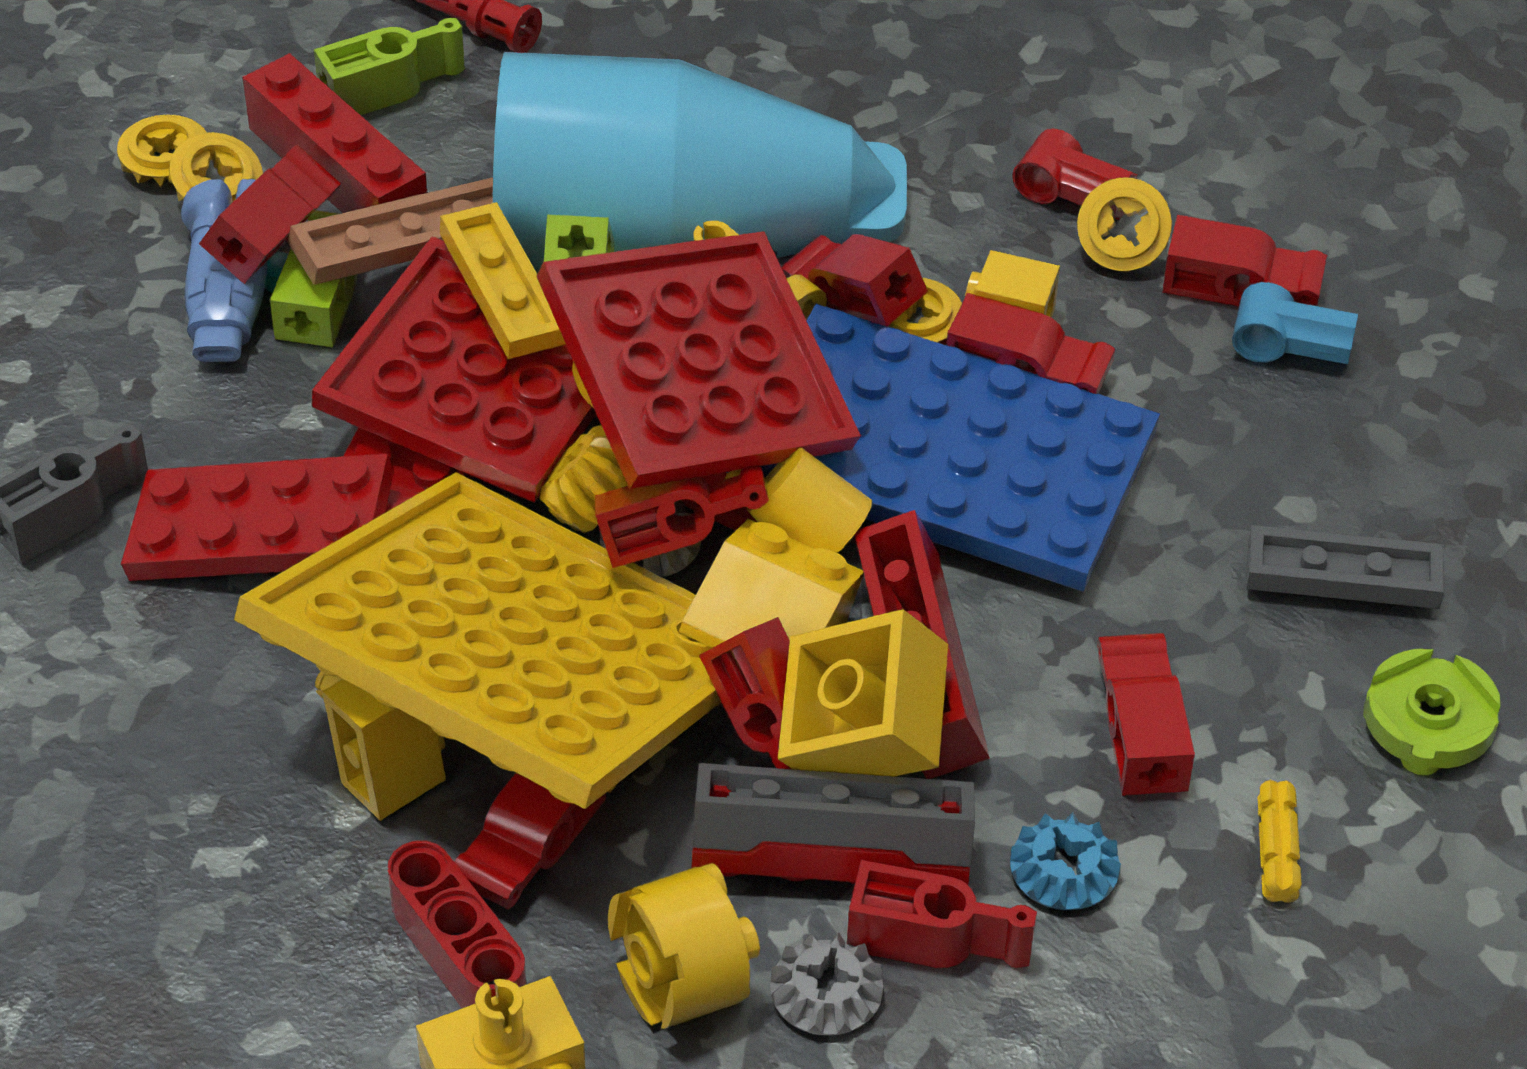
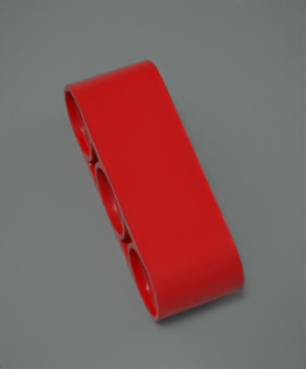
M427 840L412 841L396 849L388 860L392 912L396 921L460 1007L465 1008L475 1004L476 994L480 987L495 979L510 980L517 984L518 987L527 985L525 957L520 946L449 854L438 844ZM454 933H464L461 935H451ZM488 984L491 989L492 998L496 996L495 984Z

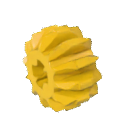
M602 425L593 427L587 434L580 435L577 441L566 449L548 476V480L541 487L539 499L549 507L548 511L557 520L582 533L592 531L598 525L595 516V495L628 486Z

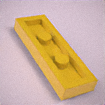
M495 202L441 215L439 233L507 358L511 359L565 345L563 336L537 280V272L498 203Z

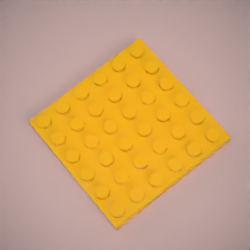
M457 472L239 597L234 620L259 633L260 637L266 642L289 649L315 663L316 667L323 673L340 677L372 694L379 703L404 711L431 726L432 730L438 735L467 745L489 757L496 766L504 770L515 771L548 789L555 798L563 802L576 804L583 809H586L721 703L717 691L699 657L701 653L712 647L679 633L682 620L695 598V594L635 563L612 568L606 548Z

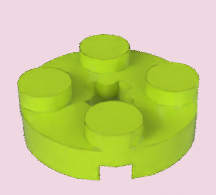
M1432 649L1403 651L1389 657L1380 664L1372 678L1363 707V716L1375 740L1389 753L1400 758L1407 770L1418 775H1430L1439 768H1453L1474 761L1492 745L1499 724L1500 694L1489 675L1472 661L1455 655L1453 663L1445 659L1432 658L1434 651ZM1425 701L1431 707L1442 705L1446 709L1443 715H1431L1420 709V702Z

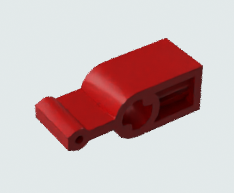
M296 144L272 169H267L218 216L199 245L245 284L288 242L290 227L306 222L336 192L341 183Z
M1177 215L1167 256L1162 293L1239 306L1241 296L1246 288L1256 283L1266 282L1285 288L1297 303L1317 306L1327 255L1318 250L1300 252L1277 248L1271 236L1255 228Z
M853 234L842 244L832 242L826 236L820 235L781 266L786 279L793 275H802L825 292L827 297L826 305L829 308L886 327L928 292L909 247L860 234Z
M970 293L966 294L947 332L946 346L955 347L962 351L994 360L999 364L1012 365L1059 383L1071 384L1094 394L1099 393L1115 355V348L1106 342L1090 343L1065 336V332L1060 324L1047 315Z
M752 466L742 469L737 476L710 484L702 477H695L633 489L625 486L595 495V516L612 568H616L696 544L705 539L711 532L715 515L745 506L749 509H759L769 501L762 468L760 466ZM683 499L695 501L693 503L694 513L689 516L675 515V502Z
M779 617L745 630L701 653L699 657L743 743L754 751L768 752L777 769H792L778 759L790 640Z
M1164 633L1099 637L1097 645L1098 658L1106 687L1108 727L1122 796L1189 791L1195 752L1179 680L1171 672Z
M516 772L492 803L481 833L454 862L479 895L509 910L519 900L523 889L540 868L546 870L551 868L560 859L606 800V793L586 809H583L576 804L563 802L555 798L548 789Z
M861 860L849 907L847 944L855 947L865 944L868 954L872 956L935 968H949L958 965L968 957L969 953L1003 959L1006 964L1015 968L1027 967L1030 964L1037 911L1021 904L1008 908L976 902V896L971 887L962 880L951 876Z

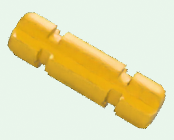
M1270 779L1260 785V793L1257 797L1258 815L1261 817V822L1259 823L1261 868L1264 870V874L1261 875L1262 894L1270 902L1283 901L1291 903L1298 899L1299 889L1302 886L1301 867L1297 864V860L1300 859L1298 815L1294 811V808L1297 807L1296 788L1287 780L1276 782Z

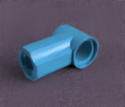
M1260 282L1246 288L1241 296L1232 343L1238 354L1254 362L1266 363L1274 361L1285 352L1348 364L1358 314L1296 303L1290 292L1282 286L1274 283Z

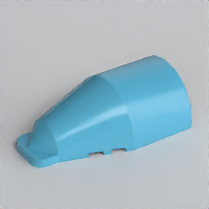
M504 52L501 61L495 123L493 203H498L537 274L544 262L547 214L609 218L614 237V252L694 241L693 232L698 225L703 228L704 239L703 222L714 220L729 225L739 235L764 231L777 258L797 254L820 235H824L832 242L839 244L844 243L853 234L891 242L897 239L904 230L907 211V164L904 155L890 144L865 142L849 124L679 59Z

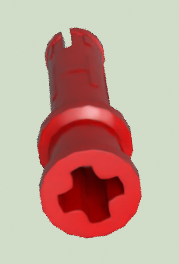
M415 0L434 10L466 22V26L473 35L481 38L492 36L506 42L509 50L513 52L527 53L534 46L541 32L542 13L538 8L528 4L519 7L505 0Z

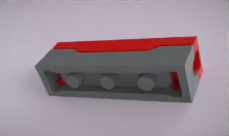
M699 763L691 868L713 863L720 869L723 876L728 877L748 874L776 876L789 881L819 879L848 881L855 884L860 862L865 860L951 876L962 880L968 885L975 829L974 782Z

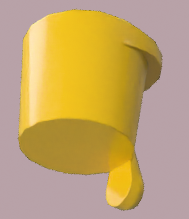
M799 448L785 461L778 463L765 477L769 501L759 509L747 508L746 510L757 522H768L777 525L787 533L788 537L814 549L825 548L838 553L865 521L872 506V499L804 449ZM742 469L730 471L725 479L739 475Z

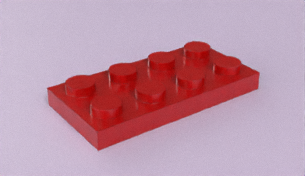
M388 453L147 470L121 566L129 581L283 572L385 513L394 474Z

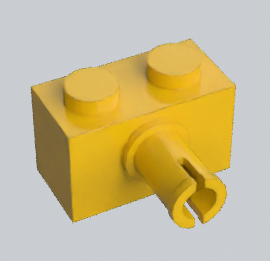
M320 671L315 681V687L318 689L316 690L317 694L324 699L341 783L380 821L446 780L441 750L445 748V741L442 736L432 730L431 726L398 708L388 707L379 703L372 694L340 677L330 676Z
M551 976L518 987L517 984L510 980L495 979L496 996L491 998V989L488 983H485L477 991L475 1004L416 1025L419 1060L422 1069H585L584 1041Z

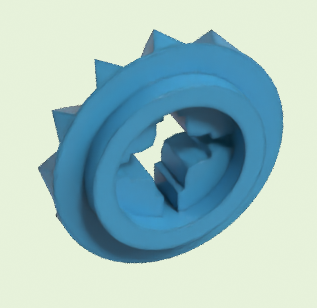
M1074 812L1065 820H1053L1045 813L1037 825L1033 827L1022 826L1018 840L1011 848L1010 868L1015 882L1028 897L1050 908L1077 910L1095 905L1111 893L1119 878L1121 863L1118 857L1117 840L1108 839L1103 835L1100 822L1091 825L1080 823ZM1056 846H1059L1060 849L1064 848L1069 856L1078 855L1077 875H1075L1072 867H1068L1063 860H1054Z

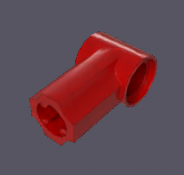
M1055 128L1046 129L1037 137L1015 166L1012 173L1016 189L1026 199L1034 203L1048 204L1057 197H1061L1081 206L1090 192L1102 183L1116 178L1137 179L1138 174L1084 154L1079 142L1071 134ZM1115 204L1110 206L1114 213L1113 218L1120 220L1124 212H1119Z

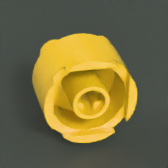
M711 863L701 867H694L631 888L612 897L608 910L610 941L623 937L628 957L627 960L616 963L617 969L631 1002L647 1023L654 1025L662 1022L661 1029L668 1028L738 1004L749 997V960L757 958L760 954L758 935L752 922L747 917H737L733 905L727 896L724 877L715 864Z

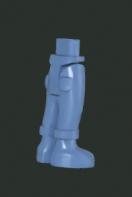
M220 179L207 180L192 187L186 193L181 209V219L187 229L191 231L192 242L186 271L184 295L185 308L189 319L187 332L194 342L192 355L201 362H232L241 357L242 345L249 342L252 326L260 310L267 275L266 262L244 284L199 245L218 216L233 202L228 185ZM242 179L239 182L236 199L255 179Z

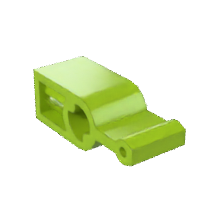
M445 18L438 25L413 33L401 27L381 28L314 49L317 77L360 115L407 101L419 92L421 82L445 74L457 75L465 69L462 25L457 18Z
M316 210L308 218V221L337 215L339 213ZM290 249L270 299L274 338L276 340L333 347L355 289L357 274L314 285L296 255Z
M547 214L544 262L614 252V237L609 218Z

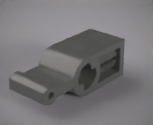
M134 424L124 425L116 429L114 436L89 450L76 446L60 447L1 478L0 543L23 565L96 523L104 513L105 498L128 485L135 486L144 482L148 465L142 432Z

